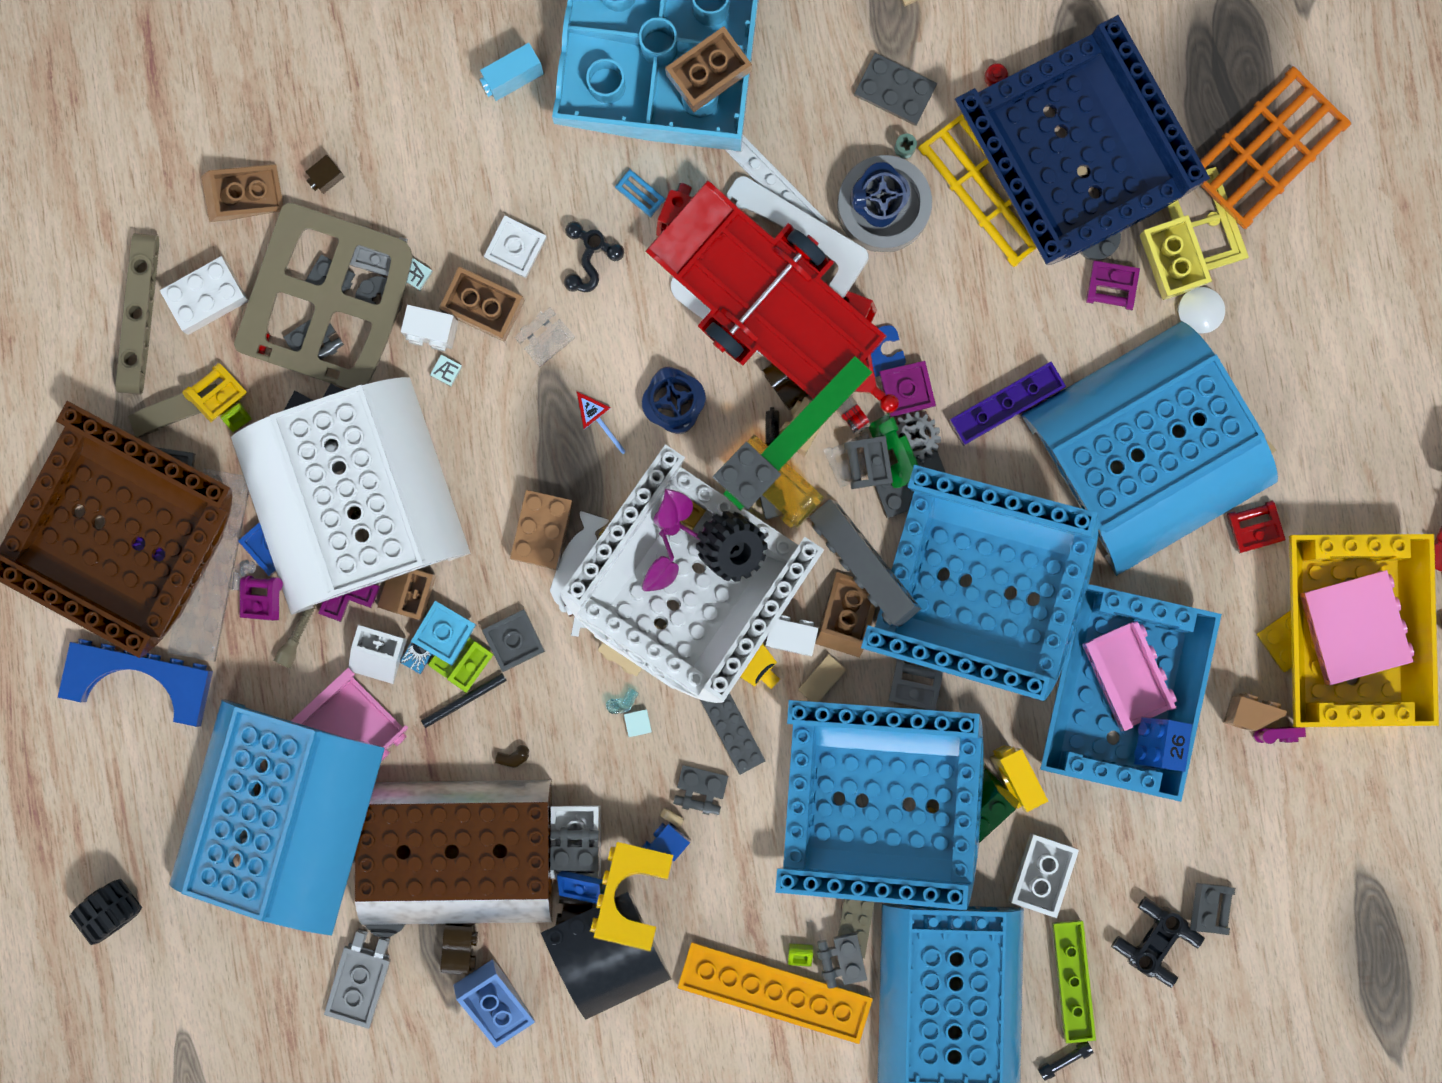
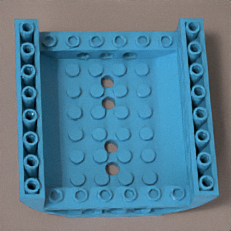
M1183 321L1021 414L1032 435L1038 434L1081 509L1098 513V538L1108 553L1105 555V558L1116 576L1278 482L1276 464L1263 431L1217 354L1215 355L1204 339ZM1195 413H1201L1205 417L1203 426L1194 424L1193 415ZM1175 425H1180L1184 428L1185 433L1182 438H1176L1173 435L1172 428ZM1133 449H1140L1143 452L1144 457L1141 462H1135L1131 458ZM1113 461L1122 463L1123 471L1120 474H1115L1111 471L1110 465Z
M914 465L908 488L914 491L891 571L922 609L899 627L893 624L889 625L881 614L884 612L880 608L875 627L867 625L861 648L1045 701L1053 690L1068 657L1093 570L1099 530L1098 513ZM947 568L950 572L949 578L945 581H940L938 578L939 571ZM965 574H969L972 577V583L968 587H962L960 583L961 577ZM1008 587H1015L1017 589V596L1012 600H1008L1005 596V591ZM1031 593H1038L1040 596V601L1035 606L1028 604V596Z
M222 699L169 885L183 895L259 921L332 936L385 748L368 742L334 735L246 708L243 704ZM265 759L268 763V768L265 772H262L260 764ZM257 783L261 786V792L258 796L253 791ZM243 830H245L248 834V838L245 843H242L240 840V835ZM236 854H239L241 862L236 867L233 859Z
M789 700L787 724H793L784 862L783 867L777 868L775 893L967 910L972 895L979 850L984 773L983 727L980 714ZM838 791L845 795V802L842 805L835 804L833 800L834 794ZM861 793L867 795L869 799L866 807H860L857 804V796ZM907 797L915 800L916 806L912 811H907L903 806V802ZM931 799L939 803V810L936 813H931L927 809V802Z

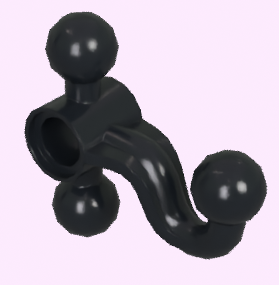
M571 221L567 224L565 233L570 239L580 238L583 240L586 249L582 255L581 263L589 275L590 281L583 283L578 274L571 273L565 277L564 286L571 292L577 290L584 293L591 292L599 283V274L590 262L593 254L604 251L607 257L615 262L624 257V248L618 243H607L600 231L590 230L586 232L583 230L582 224L577 221ZM594 235L601 238V242L597 247L589 245V239Z

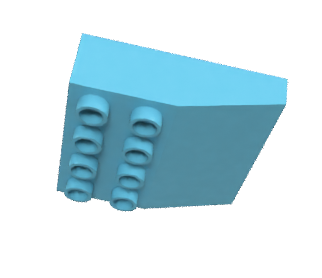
M567 0L562 33V51L557 73L556 99L552 114L554 124L647 141L741 151L750 73L693 113L667 77L665 67L723 26L751 62L759 0Z

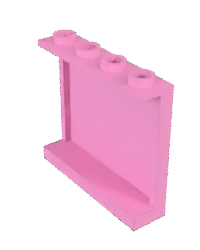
M1387 570L1299 593L1325 685L1337 684L1413 662L1414 650L1411 643L1407 642L1405 635L1408 632L1405 621L1401 620L1399 614L1401 610L1400 601L1394 596L1392 589L1394 588V580Z
M347 668L291 721L351 740L364 741L384 747L382 762L390 754L388 749L393 744L398 746L407 737L405 733L408 727L406 725L402 727L354 679L355 674Z

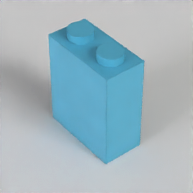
M527 43L481 69L482 78L479 80L487 96H493L495 101L544 75V72L530 43Z

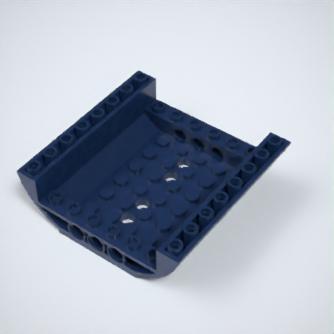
M1119 15L1099 24L1091 35L980 92H977L976 88L954 99L1046 265H1052L1078 255L1090 247L1145 220L1210 179ZM1045 107L1053 108L1055 116L1052 118L1045 116L1043 109ZM1055 128H1064L1066 130V137L1060 138L1056 136ZM1084 166L1089 172L1087 178L1079 177L1077 174L1079 167ZM1089 188H1097L1100 191V197L1097 199L1090 197L1088 193Z

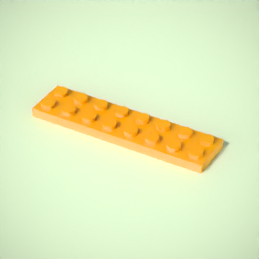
M694 942L690 944L677 987L684 991L856 1044H860L873 997L841 987L829 989L827 983Z

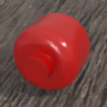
M991 64L984 75L985 83L991 86L1007 78L1008 71L1002 64Z

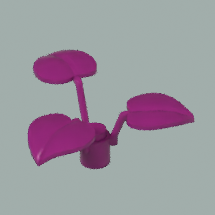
M665 489L663 501L654 516L653 521L661 529L659 535L664 541L669 558L661 556L652 563L642 584L643 591L664 589L671 585L678 575L679 566L673 562L674 555L666 535L673 536L682 529L697 538V533L680 523V521L690 516L693 510V503L688 496L679 491Z

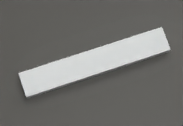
M744 135L741 151L725 150L756 183L825 225L828 223Z

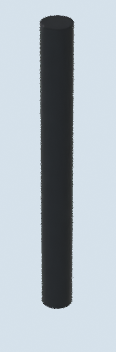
M499 674L422 719L423 726L425 728L431 726L506 682L504 674Z

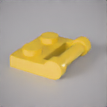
M220 363L213 366L212 371L192 387L188 386L182 391L184 397L192 402L210 423L247 393ZM217 378L223 380L222 383L203 398L198 395L199 392Z

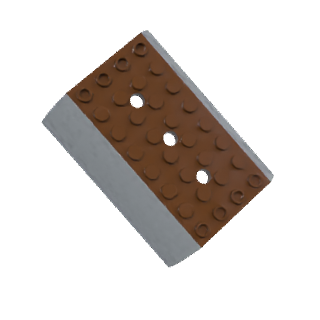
M552 780L375 782L355 853V905L360 923L362 925L553 922L552 878L550 870ZM498 844H503L507 848V854L503 858H497L494 855V848ZM402 845L408 846L411 851L410 856L405 860L401 859L397 853ZM449 845H456L459 849V854L454 859H450L446 855V848Z

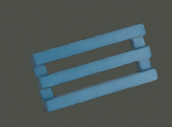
M629 170L615 186V189L650 218L660 208V205L666 201L663 196L632 170ZM631 177L658 201L656 203L653 202L628 179ZM625 184L652 208L648 209L622 186Z

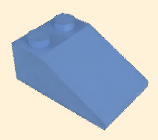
M493 959L453 985L456 1000L495 1048L535 1023L534 1018L507 976Z

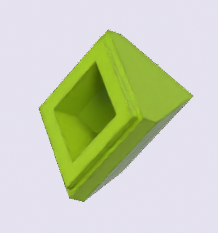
M238 403L220 416L232 432L252 420L242 403Z
M789 943L788 965L810 967L812 965L813 945Z

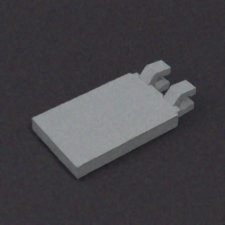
M358 929L353 944L349 943L348 946L344 947L324 1015L369 1029L391 961L389 959L390 955L386 954L391 938H379L376 950L374 951L363 947L368 931Z

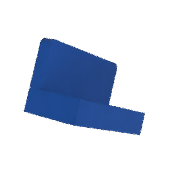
M560 871L557 875L559 896L597 904L599 894H604L606 885L602 884L603 879L566 871Z

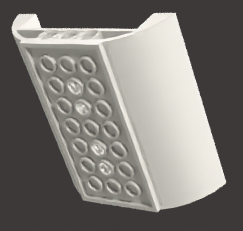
M409 377L386 379L359 385L272 414L239 430L231 437L278 578L282 579V590L291 615L311 609L315 604L444 560L451 561L471 554ZM329 439H335L338 442V448L334 452H328L325 449V443ZM341 461L345 463L346 470L343 474L337 475L333 472L332 467L336 462ZM354 506L361 509V516L356 520L348 517V510ZM360 529H366L369 532V538L365 542H358L356 540V532Z
M665 444L560 594L568 609L594 634V637L672 689H677L687 695L707 702L722 703L824 549L806 537L798 545L745 509L740 511L724 495L683 469L681 466L685 457ZM665 489L676 490L685 494L691 501L706 510L693 529L697 534L699 531L703 532L704 527L702 525L706 521H712V516L715 514L722 516L723 511H730L732 514L734 511L738 512L756 525L766 537L764 541L767 543L768 548L763 551L766 555L765 561H760L758 564L761 566L757 572L753 570L751 572L752 576L747 579L742 576L741 581L734 582L732 579L726 581L715 574L699 558L698 554L700 552L696 549V543L700 542V540L680 529L673 536L666 535L674 555L673 562L679 566L676 579L664 589L643 591L642 584L652 563L661 556L669 558L664 541L659 535L661 529L653 521L663 501ZM700 563L704 566L705 571L698 574L693 571L692 565ZM669 600L677 601L679 609L676 611L670 610L667 607V602ZM658 618L665 620L667 627L665 629L656 628L654 620Z

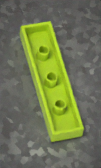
M1082 920L1052 923L1064 1041L1066 1044L1096 1041L1084 922Z

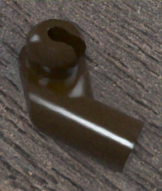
M520 745L510 755L497 752L495 763L516 768L527 761L529 748L525 745Z

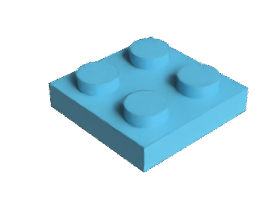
M434 601L411 642L448 664L453 665L476 624L439 602Z

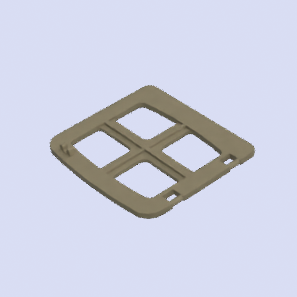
M286 203L280 210L235 338V349L250 357L346 389L368 384L386 347L402 302L413 260L411 248L405 241L294 203ZM307 229L338 238L339 241L327 277L322 285H314L285 274L294 249L303 231ZM357 246H362L391 257L388 278L381 302L378 305L347 296L342 292V286ZM280 292L312 302L315 306L302 348L298 352L269 343L266 339L275 300ZM335 312H342L372 323V328L355 366L351 369L322 361L318 357L331 317ZM260 345L272 349L270 357L258 353ZM328 368L339 371V378L335 379L326 376Z

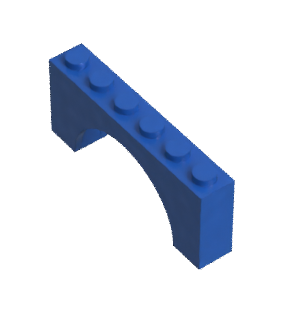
M78 639V643L70 642L57 698L87 702L93 687L107 675L121 670H136L155 678L167 690L174 709L173 722L194 727L201 726L213 671L206 670L207 665L193 663L192 667L184 665V660L170 658L169 662L162 661L160 655L147 653V657L142 656L138 658L125 650L124 652L115 651L116 646L101 643V647L92 646L93 641Z

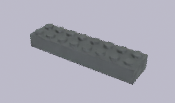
M730 693L722 703L700 700L739 775L765 762Z

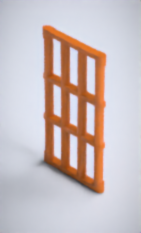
M1292 66L1285 73V77L1260 102L1257 101L1254 107L1228 133H1224L1222 139L1200 160L1204 168H1206L1228 145L1239 154L1210 184L1206 181L1201 187L1243 229H1247L1253 223V219L1278 194H1282L1285 191L1284 188L1310 162L1313 163L1317 159L1316 156L1341 131L1344 132L1351 125V122L1296 67ZM1296 79L1305 90L1275 117L1267 107ZM1313 96L1321 106L1292 134L1283 124ZM1329 112L1338 122L1309 150L1300 139ZM1262 114L1270 124L1243 149L1234 139ZM1278 130L1287 140L1260 165L1251 155ZM1295 146L1304 156L1277 182L1268 171ZM1246 161L1255 172L1225 200L1216 190ZM1263 178L1272 188L1242 217L1233 206Z

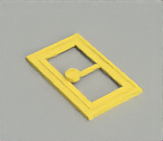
M1216 167L1206 170L1210 177L1207 182L1210 184L1219 173ZM1222 184L1216 191L1227 200L1228 198ZM1178 200L1167 206L1172 220L1184 217ZM1215 200L1214 203L1218 213L1211 212L1205 219L1191 223L1193 227L1206 223L1214 227L1221 221L1231 247L1230 251L1204 258L1208 271L1249 258L1236 220Z

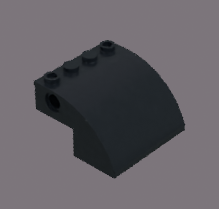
M626 892L614 898L616 908L623 917L644 924L630 893ZM596 907L541 932L552 960L571 998L585 1020L672 979L654 939L650 952L594 938V932H590L593 918L599 917L600 909Z

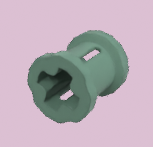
M911 134L900 135L895 144L896 155L903 159L910 158L917 147L916 138ZM903 142L910 146L908 151L901 147Z

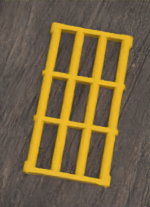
M961 114L929 140L920 144L918 150L923 156H927L951 186V191H955L979 221V226L987 231L1007 256V261L1012 267H1015L1037 248L1026 228L1010 210L1009 206L1012 204L1010 199L1004 202L980 172L982 168L989 164L987 157L979 165L975 166L948 132L959 123L984 154L966 119ZM939 138H942L967 169L968 173L961 179L957 180L930 147ZM971 177L975 179L998 208L987 217L962 187V184ZM1000 213L1003 214L1029 247L1020 256L1015 253L990 222Z

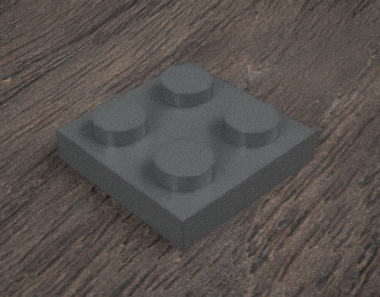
M746 441L713 475V478L749 510L781 474Z
M525 609L482 630L502 672L545 652Z

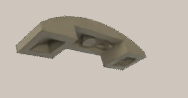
M217 384L207 386L198 395L203 398L217 387ZM182 393L141 409L128 417L135 437L139 438L201 412Z

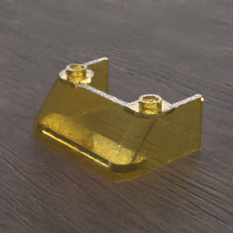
M754 434L747 441L760 455L768 447ZM786 463L778 471L781 476L763 496L783 515L781 520L790 528L794 526L798 530L822 504L824 497Z

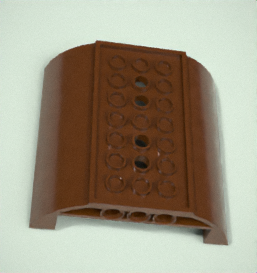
M66 401L56 422L65 427L0 545V582L134 656L141 658L164 638L176 620L182 615L224 536L223 533L231 512L232 490L229 486L79 406ZM83 505L85 514L83 517L77 518L75 509ZM99 516H103L105 519V525L101 529H97L95 526V520ZM142 537L145 540V547L138 551L134 548V544L138 538ZM162 548L165 551V558L162 561H157L154 557L155 552Z

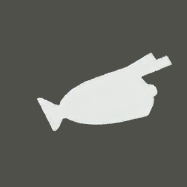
M580 511V518L584 529L576 534L566 547L550 588V593L554 601L559 605L561 612H567L560 594L597 542L595 532L609 522L608 519ZM575 617L571 636L579 637L580 628L586 627Z

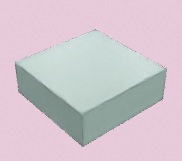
M647 709L624 714L629 737L652 732Z

